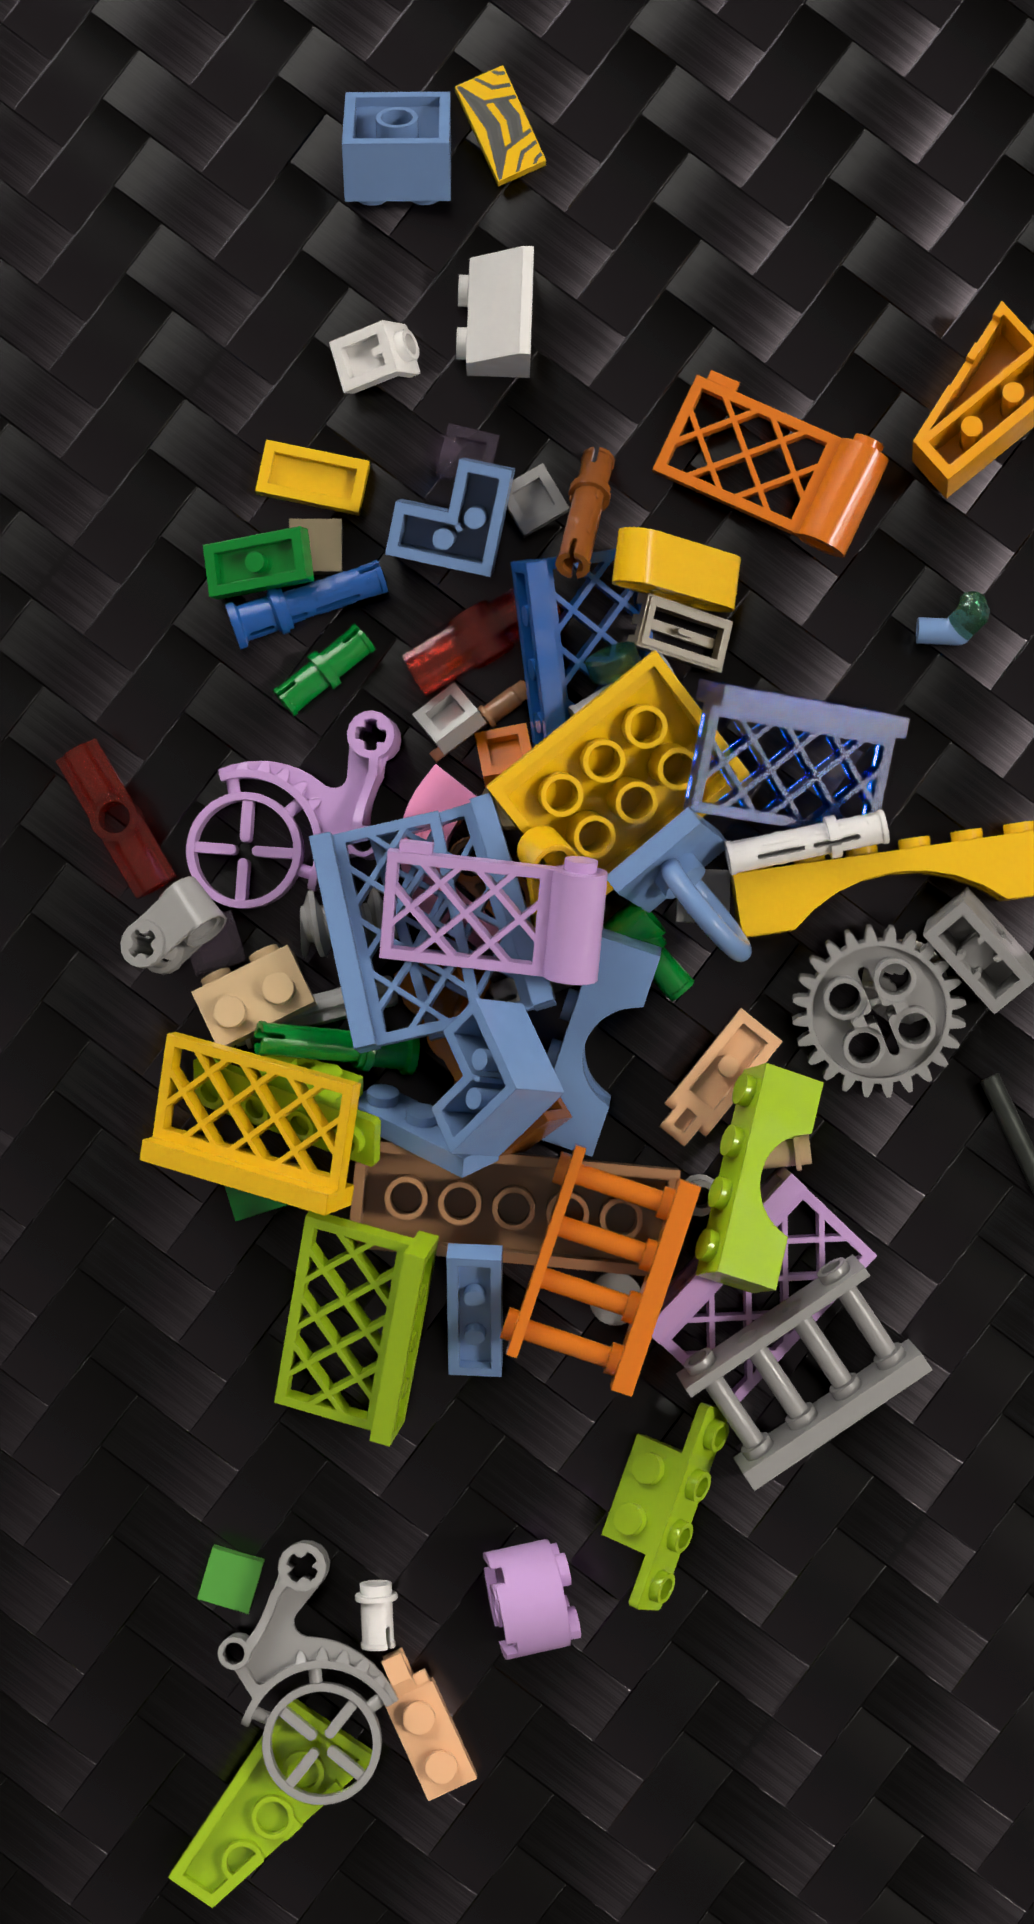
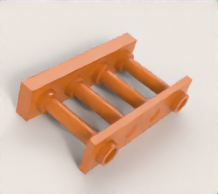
M575 1143L572 1154L563 1151L560 1154L552 1183L561 1185L520 1310L512 1307L509 1308L500 1339L509 1341L506 1355L517 1358L522 1341L524 1340L604 1367L603 1373L612 1376L609 1383L611 1390L632 1397L701 1186L678 1178L674 1189L665 1186L662 1191L584 1165L582 1161L586 1147ZM574 1185L656 1211L655 1217L664 1220L657 1241L648 1238L645 1243L564 1216ZM557 1236L639 1263L638 1269L646 1271L640 1293L630 1290L629 1294H625L547 1268ZM540 1288L622 1315L621 1321L629 1324L623 1344L613 1342L612 1346H608L530 1320Z

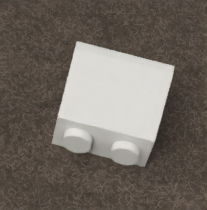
M520 246L470 258L469 275H459L458 307H468L467 327H457L456 359L466 360L467 376L530 378L534 246Z

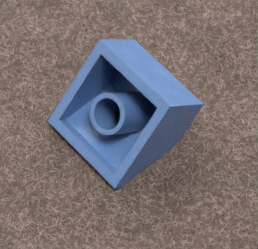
M450 91L346 92L342 134L345 202H359L364 205L375 206L386 201H411L418 205H431L438 201H451Z

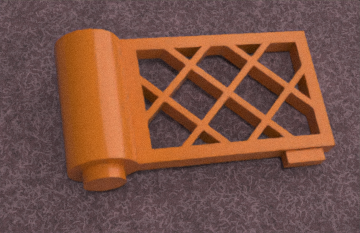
M713 370L710 371L707 378L696 375L654 464L653 473L792 534L821 552L843 558L889 463V459L882 453L884 446L879 441L856 433L853 439L838 437L737 392L740 382ZM702 392L722 400L729 418L700 429L694 409ZM732 405L746 412L735 415ZM757 417L771 422L777 439L748 450L739 424ZM690 420L694 431L683 435ZM780 426L794 433L783 437ZM733 427L742 452L713 463L703 437ZM808 438L825 446L817 464L796 471L787 445ZM698 440L707 464L706 466L686 473L668 465L677 447ZM780 448L790 474L761 484L751 458ZM745 461L755 487L736 494L722 489L716 471ZM710 474L714 485L699 478ZM812 475L805 491H803L800 479ZM793 482L800 501L792 518L789 519L770 510L764 493ZM758 495L762 506L746 499Z

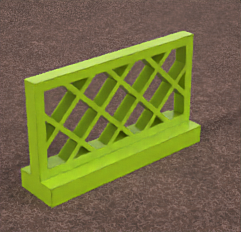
M311 1211L307 1213L274 1403L370 1430L369 1441L390 1447L405 1422L438 1247V1235L419 1230L415 1237L412 1238L330 1214L324 1216ZM318 1229L336 1234L347 1250L328 1260L316 1243ZM373 1246L397 1251L395 1265L388 1271L379 1274L364 1251ZM353 1258L368 1281L350 1291L334 1268ZM312 1261H314L317 1267L311 1270ZM323 1274L338 1298L320 1307L308 1290L309 1281ZM392 1279L391 1287L389 1289L385 1282ZM374 1289L387 1309L385 1315L371 1322L356 1298ZM344 1305L360 1328L341 1337L326 1315ZM304 1308H306V1310H307L308 1313H309V1314H307V1315H305V1316H303V1314H304ZM315 1321L330 1344L312 1353L301 1338L300 1332L301 1328ZM383 1327L382 1336L377 1330ZM366 1336L378 1353L377 1361L363 1368L348 1345ZM336 1352L351 1375L333 1383L318 1361ZM296 1355H298L301 1360L295 1363ZM307 1368L322 1390L313 1395L292 1390L291 1385L294 1374ZM375 1373L374 1380L372 1382L369 1376ZM358 1383L370 1400L368 1411L350 1407L340 1391Z

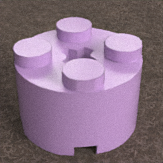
M548 1539L483 1552V1559L489 1566L484 1567L490 1608L495 1627H503L505 1640L499 1641L506 1660L570 1646L571 1640L581 1638V1628L576 1608L569 1605L568 1598L564 1595L563 1590L564 1586L571 1585L568 1561L565 1553L559 1552L557 1543L550 1544Z

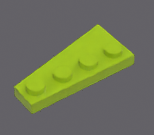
M298 1699L293 1700L288 1706L317 1730L318 1735L314 1740L309 1741L280 1716L278 1717L272 1735V1749L275 1761L286 1778L289 1777L312 1747H316L320 1751L318 1758L297 1783L296 1786L311 1793L329 1794L343 1790L344 1786L354 1778L327 1756V1750L331 1745H336L364 1769L368 1767L372 1749L342 1729L333 1738H327L325 1730L331 1722ZM263 1735L168 1877L211 1908L216 1906L260 1866L265 1858L280 1844L292 1837L323 1806L298 1801L277 1786L264 1762L262 1752Z

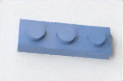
M377 1084L370 1086L366 1091H363V1095L359 1098L358 1110L380 1118L381 1138L461 1178L499 1160V1156L451 1154L431 1108L433 1106L420 1103L400 1093L397 1088L391 1085Z
M448 1243L446 1257L448 1375L502 1377L503 1339H500L503 1328V1245Z

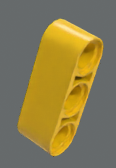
M623 527L618 530L612 584L640 593H650L695 609L712 612H733L735 609L741 558L735 554L661 531L640 527Z

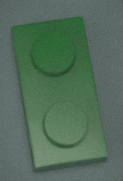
M297 526L203 545L210 598L219 600L273 588L277 589L314 582L307 528Z

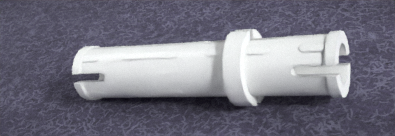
M880 809L876 810V812L838 820L835 815L823 817V823L776 831L731 842L730 840L724 841V848L729 872L731 875H736L739 872L786 864L827 854L830 855L831 859L843 857V851L881 843L888 844L890 839L885 813Z

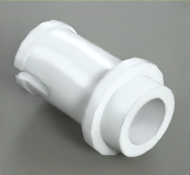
M368 1580L361 1582L360 1592L355 1594V1601L361 1604V1649L385 1651L396 1646L392 1601H395L398 1595L396 1591L392 1590L391 1581Z

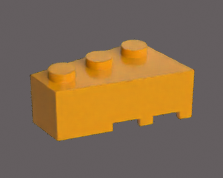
M1003 301L1000 302L993 313L992 320L978 342H975L969 351L966 361L951 385L947 386L913 440L912 462L945 499L950 497L1034 427V335Z

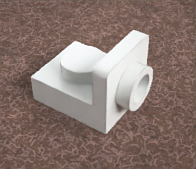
M382 320L329 342L344 393L354 394L397 376L411 378L420 374L417 362L419 357L418 343L413 333L408 330L405 324Z

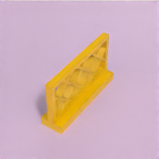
M179 1032L168 1033L166 1036L153 1136L142 1140L140 1160L324 1216L352 1204L354 1185L347 1183L346 1180L361 1083ZM182 1049L194 1052L205 1070L203 1074L192 1082L188 1081L180 1067ZM213 1058L220 1059V1061L216 1063ZM231 1063L240 1065L251 1083L249 1087L236 1096L221 1073V1070ZM259 1070L267 1072V1074L262 1077ZM277 1076L287 1078L298 1096L296 1100L281 1109L267 1085ZM209 1079L224 1102V1105L208 1115L194 1091ZM306 1084L313 1085L314 1087L309 1090ZM324 1089L342 1093L339 1116L330 1123L314 1099ZM255 1092L271 1117L257 1128H254L240 1105L241 1102ZM182 1099L185 1100L198 1122L188 1131L172 1127L174 1105ZM302 1105L318 1130L303 1142L300 1141L286 1117ZM227 1112H230L244 1136L234 1144L224 1142L213 1123ZM274 1125H276L290 1148V1151L280 1158L271 1156L259 1137ZM203 1131L205 1136L199 1135L198 1133ZM323 1138L333 1155L330 1173L317 1169L306 1151L308 1147ZM249 1144L252 1150L243 1147ZM295 1157L298 1163L291 1162L290 1160Z

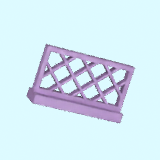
M784 1167L777 1168L760 1186L761 1198L767 1215L776 1227L779 1226V1230L788 1237L778 1282H780V1303L789 1298L788 1281L815 1280L818 1278V1271L825 1265V1242L847 1241L859 1253L856 1258L865 1268L877 1257L861 1239ZM803 1200L815 1211L816 1234L788 1235V1215ZM825 1221L837 1233L825 1234ZM816 1243V1271L788 1272V1244ZM696 1256L670 1282L652 1338L661 1344L682 1365L691 1355L697 1352L684 1351L672 1340L687 1323L706 1322L707 1348L712 1350L715 1348V1322L743 1320L744 1328L752 1323V1320L758 1319L769 1311H752V1293L743 1291V1311L715 1313L714 1294L723 1284L695 1275L699 1261ZM834 1301L826 1307H824L823 1309H821L820 1311H818L817 1313H815L814 1315H812L815 1322L834 1303ZM706 1303V1313L696 1314ZM793 1328L781 1336L772 1347H768L777 1362L800 1337ZM750 1358L744 1361V1377L732 1388L740 1402L762 1379Z

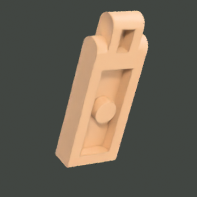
M740 1008L665 1101L664 1104L672 1110L659 1127L682 1146H685L697 1131L706 1137L732 1106L733 1088L738 1077L744 1072V1069L766 1063L783 1041Z

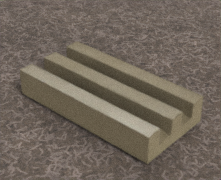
M638 593L636 604L641 605L639 614H633L631 622L632 625L636 626L635 635H628L626 645L649 653L656 650L665 658L711 673L722 672L733 621L650 593ZM655 610L717 630L716 639L654 619ZM653 631L713 651L712 657L710 658L649 638L650 632Z

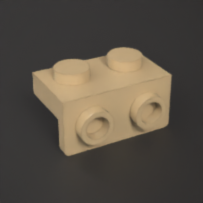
M272 944L261 948L249 956L251 963L232 972L230 968L214 971L201 980L202 987L191 992L215 1043L229 1047L235 1046L254 1036L259 1021L279 1024L317 1005L298 965L299 962L296 955L288 945L279 948L277 944Z

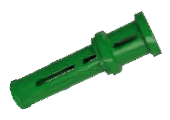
M259 1021L254 1034V1039H261V1043H254L255 1054L261 1056L275 1055L351 1062L353 1068H357L358 1071L369 1072L372 1067L398 1069L401 1075H412L416 1070L419 1060V1038L382 1046L379 1050L360 1054L353 1047L350 1030Z

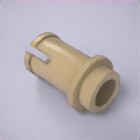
M809 1134L781 1142L770 1153L763 1169L796 1166L797 1171L802 1170V1165L812 1164Z

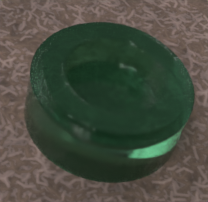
M627 641L610 645L595 652L585 661V666L593 683L609 684L615 682L641 661L635 643Z

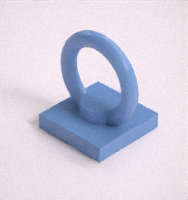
M687 807L608 874L607 881L619 895L635 905L641 906L648 913L664 900L677 898L703 932L728 957L737 962H744L751 956L752 947L746 935L720 900L701 880L705 874L704 867L725 850L724 841L727 840L716 827L691 808Z

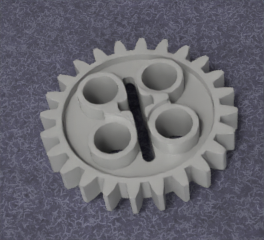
M866 924L864 939L857 941L854 934L847 929L845 930L846 946L839 948L828 939L825 941L830 957L824 960L819 956L811 955L809 959L817 970L816 974L800 973L798 976V980L809 990L808 993L793 994V1003L805 1007L806 1011L792 1016L793 1025L808 1027L809 1030L802 1033L797 1038L799 1046L815 1045L807 1059L810 1065L817 1064L823 1060L827 1062L823 1071V1078L826 1081L834 1077L838 1072L843 1074L841 1083L843 1091L847 1092L857 1080L861 1081L864 1097H869L874 1084H881L883 1092L888 1098L892 1095L893 1082L900 1081L903 1087L910 1093L913 1091L911 1076L918 1073L927 1082L932 1081L928 1065L931 1062L943 1067L948 1065L945 1056L941 1052L942 1047L958 1049L960 1046L958 1040L949 1034L950 1029L965 1027L966 1022L964 1019L952 1014V1010L965 1006L966 1000L962 996L950 995L949 992L961 984V980L958 975L942 976L948 969L949 964L943 957L934 962L930 960L935 948L929 942L920 949L915 948L916 933L913 930H910L903 940L899 941L896 940L894 925H888L883 938H876L871 924ZM890 964L903 965L908 969L909 973L905 984L897 988L896 991L886 990L879 982L881 971ZM861 967L868 969L883 1006H894L893 1010H886V1016L899 1046V1051L896 1054L889 1052L874 1015L864 1016L871 1012V1005L858 975V970ZM839 984H851L859 991L855 1004L843 1009L831 1004L829 995L832 989ZM918 1013L925 1016L928 1020L926 1030L918 1037H905L898 1029L901 1020L908 1014ZM864 1032L874 1035L878 1039V1045L874 1053L869 1056L859 1057L848 1049L849 1043L855 1035Z

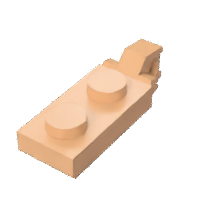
M402 1647L382 1656L384 1660L381 1663L390 1684L399 1698L397 1702L386 1707L428 1801L476 1780V1770L434 1678L429 1677L425 1668L414 1673Z

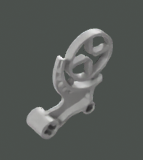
M302 1540L295 1542L282 1553L278 1563L279 1574L275 1586L270 1592L262 1617L252 1634L249 1636L246 1633L237 1632L227 1637L219 1646L218 1659L225 1668L235 1670L252 1697L241 1725L249 1727L252 1719L265 1724L262 1752L266 1768L273 1781L281 1790L298 1801L312 1805H329L352 1797L372 1777L379 1762L382 1749L381 1728L375 1711L383 1705L388 1707L394 1704L399 1698L384 1674L363 1654L341 1642L328 1638L306 1636L296 1629L295 1617L326 1578L330 1568V1559L324 1547L313 1540ZM307 1553L312 1554L317 1560L312 1565L313 1568L318 1570L316 1576L313 1577L307 1573L302 1578L296 1577L292 1572L297 1565L291 1561L293 1555L295 1554L297 1557L302 1558ZM230 1643H238L243 1647L245 1653L243 1659H236L231 1656L229 1652ZM322 1669H334L351 1674L369 1685L377 1694L366 1701L359 1693L348 1686L323 1681ZM308 1670L309 1683L301 1685L285 1695L272 1712L258 1707L264 1696L277 1683L295 1673ZM313 1692H331L349 1699L325 1730L327 1738L331 1739L337 1734L357 1707L366 1717L372 1733V1755L366 1770L336 1745H331L328 1748L327 1756L357 1780L349 1787L329 1794L311 1793L296 1786L320 1754L318 1748L312 1747L288 1778L280 1771L272 1749L273 1730L279 1716L309 1741L317 1737V1730L288 1706L296 1698Z

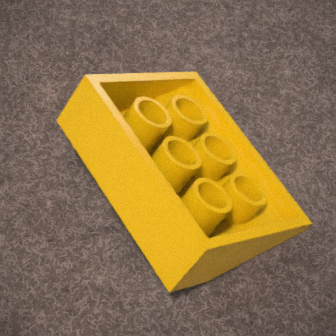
M653 650L485 787L522 836L536 826L554 828L578 856L598 860L597 868H601L609 874L687 807L691 808L701 817H704L752 778V775L658 652ZM557 851L547 853L541 862L544 865L551 862ZM608 881L606 895L614 890Z

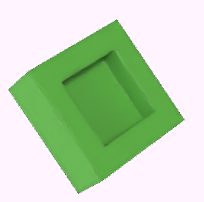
M214 1544L197 1599L249 1614L265 1559Z

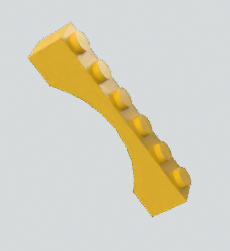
M1034 821L1003 825L1004 835L983 838L982 828L951 832V842L931 845L930 836H920L898 840L899 850L878 853L876 844L847 850L846 857L826 860L825 855L793 861L794 865L775 868L769 866L740 872L730 877L735 919L747 938L791 932L814 909L837 892L862 881L898 874H924L949 878L977 888L999 902L1034 897Z

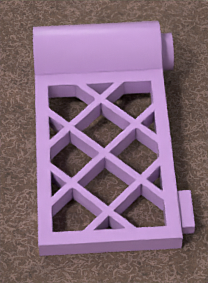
M401 839L399 849L389 848L387 851L379 958L540 976L549 981L567 985H589L598 981L608 878L607 871L597 868L598 860L583 856L565 857L564 865L550 866L433 853L434 842ZM400 863L420 865L435 883L413 900L398 882ZM435 867L451 870L442 876ZM461 870L476 872L489 887L484 894L469 906L464 903L448 884V881ZM489 873L506 876L496 882ZM516 876L540 879L538 900L523 912L519 910L502 889ZM440 888L460 913L438 930L418 905ZM495 895L514 919L492 936L474 915L473 911L491 896ZM398 897L406 907L396 914ZM537 910L535 928L527 918ZM409 912L412 913L430 935L418 947L394 945L395 924ZM464 918L484 941L471 954L456 952L443 936ZM520 925L534 941L533 961L510 958L498 941L516 926ZM436 942L442 950L427 948ZM490 948L497 957L481 954Z

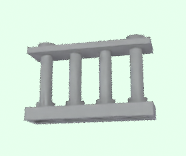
M853 1254L846 1259L840 1257L825 1264L818 1271L817 1279L712 1350L704 1348L697 1351L685 1361L684 1369L676 1373L690 1397L706 1389L742 1442L741 1452L733 1458L754 1491L932 1371L922 1353L909 1339L902 1343H894L856 1287L859 1283L870 1277V1274ZM837 1298H839L876 1354L873 1359L874 1362L857 1374L855 1372L849 1373L812 1317V1315ZM793 1328L832 1384L829 1388L830 1392L814 1403L804 1402L767 1347ZM749 1358L787 1413L786 1422L770 1433H761L723 1378L725 1374Z

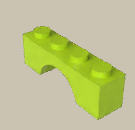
M769 1063L744 1069V1072L738 1077L732 1093V1101L736 1104L732 1122L726 1128L720 1143V1153L723 1155L720 1173L713 1181L708 1193V1205L711 1207L707 1228L702 1231L696 1244L695 1256L699 1261L695 1275L750 1293L776 1290L788 1237L774 1225L766 1213L760 1191L761 1174L768 1156L781 1142L812 1134L824 1082Z

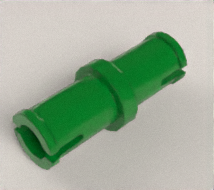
M353 624L349 630L321 653L313 651L307 656L309 662L272 691L281 704L294 717L298 714V711L326 688L330 687L334 690L342 683L339 679L342 675L376 649L365 633L356 624Z

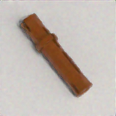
M590 447L583 452L578 477L570 484L568 495H570L571 507L560 551L555 563L560 574L567 578H572L576 562H579L576 573L577 579L586 576L590 571V560L601 514L610 503L611 488L609 480L614 469L615 459L613 454L603 447H599L596 462H592L595 453L594 447Z

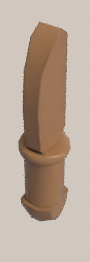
M520 680L485 706L480 705L478 707L479 712L486 721V724L479 730L487 724L495 728L497 722L527 699L525 681ZM438 747L429 753L436 763L446 756Z

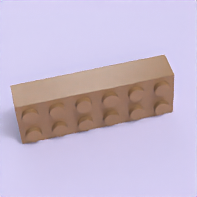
M380 1139V1160L374 1166L370 1167L355 1161L354 1191L350 1220L412 1238L415 1237L419 1230L438 1235L439 1241L436 1256L447 1257L448 1243L503 1245V1263L535 1265L561 1185L552 1183L559 1157L526 1153L499 1156L497 1162L461 1178L387 1140ZM583 1159L582 1161L584 1165L662 1191L665 1186L674 1189L677 1179L680 1178V1170L678 1168ZM574 1185L564 1215L645 1243L648 1238L657 1241L664 1221L655 1217L656 1211L578 1185ZM558 1236L547 1266L637 1276L646 1275V1271L638 1269L639 1263ZM379 1246L369 1248L370 1250L397 1252Z

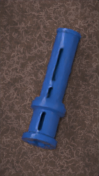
M376 559L360 567L334 574L285 592H282L281 588L268 589L267 596L238 606L230 602L225 604V608L241 650L247 648L251 640L277 631L282 635L291 633L290 630L295 628L294 623L356 603V601L387 593L388 588L382 569Z

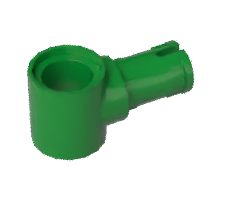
M629 901L603 924L605 929L662 947L661 957L652 981L671 1002L679 998L693 985L694 980L664 947L667 944V941L663 938L666 931L652 912L648 913L641 906L639 907Z

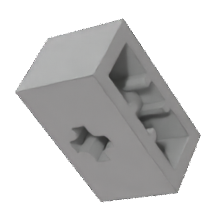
M968 886L927 920L923 936L994 1014L1034 983L1033 958Z

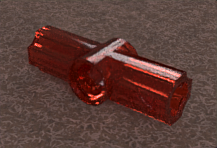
M514 588L509 589L490 603L488 600H484L466 609L447 624L448 628L402 655L408 670L425 696L454 681L458 676L471 668L478 670L489 665L515 647L514 642L520 639ZM557 605L558 616H559V615H561V611H560V609H559V607H558V605Z
M96 738L78 745L56 761L88 815L92 829L102 839L137 900L152 894L177 877L145 822L141 809L132 800ZM124 805L130 814L128 826L119 833H109L104 824L106 812L113 806Z

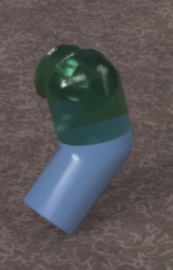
M976 591L964 593L960 596L958 607L947 619L918 617L916 623V644L959 646L967 643L988 621L990 608L987 605L985 596Z

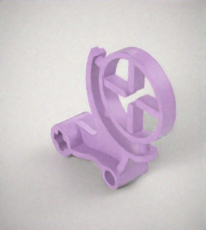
M373 710L364 711L353 718L347 730L349 743L347 778L345 783L337 788L324 785L321 781L299 768L278 762L248 761L218 769L220 780L227 785L228 794L208 804L198 814L190 828L186 844V857L191 875L197 879L211 899L225 906L238 909H256L274 903L292 888L299 876L308 879L307 888L316 892L319 888L315 863L313 862L312 867L303 864L304 840L294 816L303 809L311 824L313 835L331 832L333 835L370 826L372 808L384 779L386 762L394 758L401 746V732L397 725L384 714ZM377 724V728L386 734V739L384 743L377 742V749L372 750L371 745L363 741V736L365 732L372 733V725ZM255 779L273 783L292 795L294 800L284 807L267 796L252 792H241L239 780ZM237 802H242L240 840L242 842L251 843L253 841L256 802L269 806L282 817L289 828L293 841V848L254 846L252 848V854L257 857L292 860L284 880L270 893L249 900L251 862L248 859L241 858L238 861L234 900L220 894L209 884L202 873L198 853L232 856L239 853V848L233 844L199 842L201 833L210 818L222 808ZM361 842L347 845L350 858L360 857L365 860H375L372 847L368 851L363 852L360 846Z

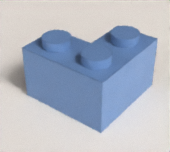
M463 457L459 459L449 509L405 499L397 500L395 502L385 555L490 577L495 569L515 468Z
M475 998L443 1031L463 1077L431 1109L451 1154L500 1156L565 1092L523 1003Z

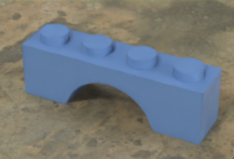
M603 928L598 981L594 984L581 985L579 991L569 988L559 1019L569 1022L563 1041L552 1038L547 1052V1056L565 1092L561 1099L572 1115V1118L543 1138V1141L573 1150L576 1143L586 1147L585 1155L593 1156L609 1109L611 1095L596 1082L590 1073L585 1057V1043L593 1028L608 1015L623 1009L644 1007L661 957L662 947Z

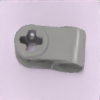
M195 877L181 878L170 885L144 914L127 927L120 942L121 953L124 959L132 966L142 969L148 968L151 972L162 975L171 974L179 969L203 944L213 939L223 929L227 918Z

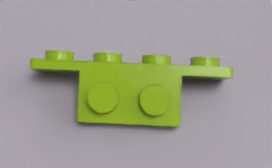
M263 1055L361 1083L359 1098L363 1095V1076L343 1070L338 1065L323 1063L309 1058ZM196 1058L193 1062L194 1079L205 1072L198 1058ZM213 1058L216 1063L220 1061L218 1059ZM230 1064L221 1070L235 1096L251 1085L242 1068ZM259 1070L262 1077L267 1074V1072ZM277 1076L267 1084L281 1109L298 1098L285 1077ZM210 1079L194 1090L203 1106L217 1110L224 1105ZM306 1084L309 1090L314 1087L313 1085ZM324 1089L314 1099L330 1123L339 1116L342 1093ZM256 1092L240 1103L249 1120L254 1125L259 1126L271 1118ZM303 1105L286 1116L301 1142L318 1131ZM357 1109L350 1160L370 1167L380 1160L381 1120L379 1117ZM276 1125L268 1129L281 1134ZM323 1138L312 1145L330 1152Z
M699 1404L683 1451L647 1435L637 1434L601 1535L645 1554L629 1600V1606L638 1610H660L662 1604L669 1599L674 1589L675 1576L673 1573L680 1554L688 1547L693 1535V1525L691 1523L698 1503L708 1493L711 1484L710 1469L716 1453L724 1446L729 1433L727 1420L716 1405Z

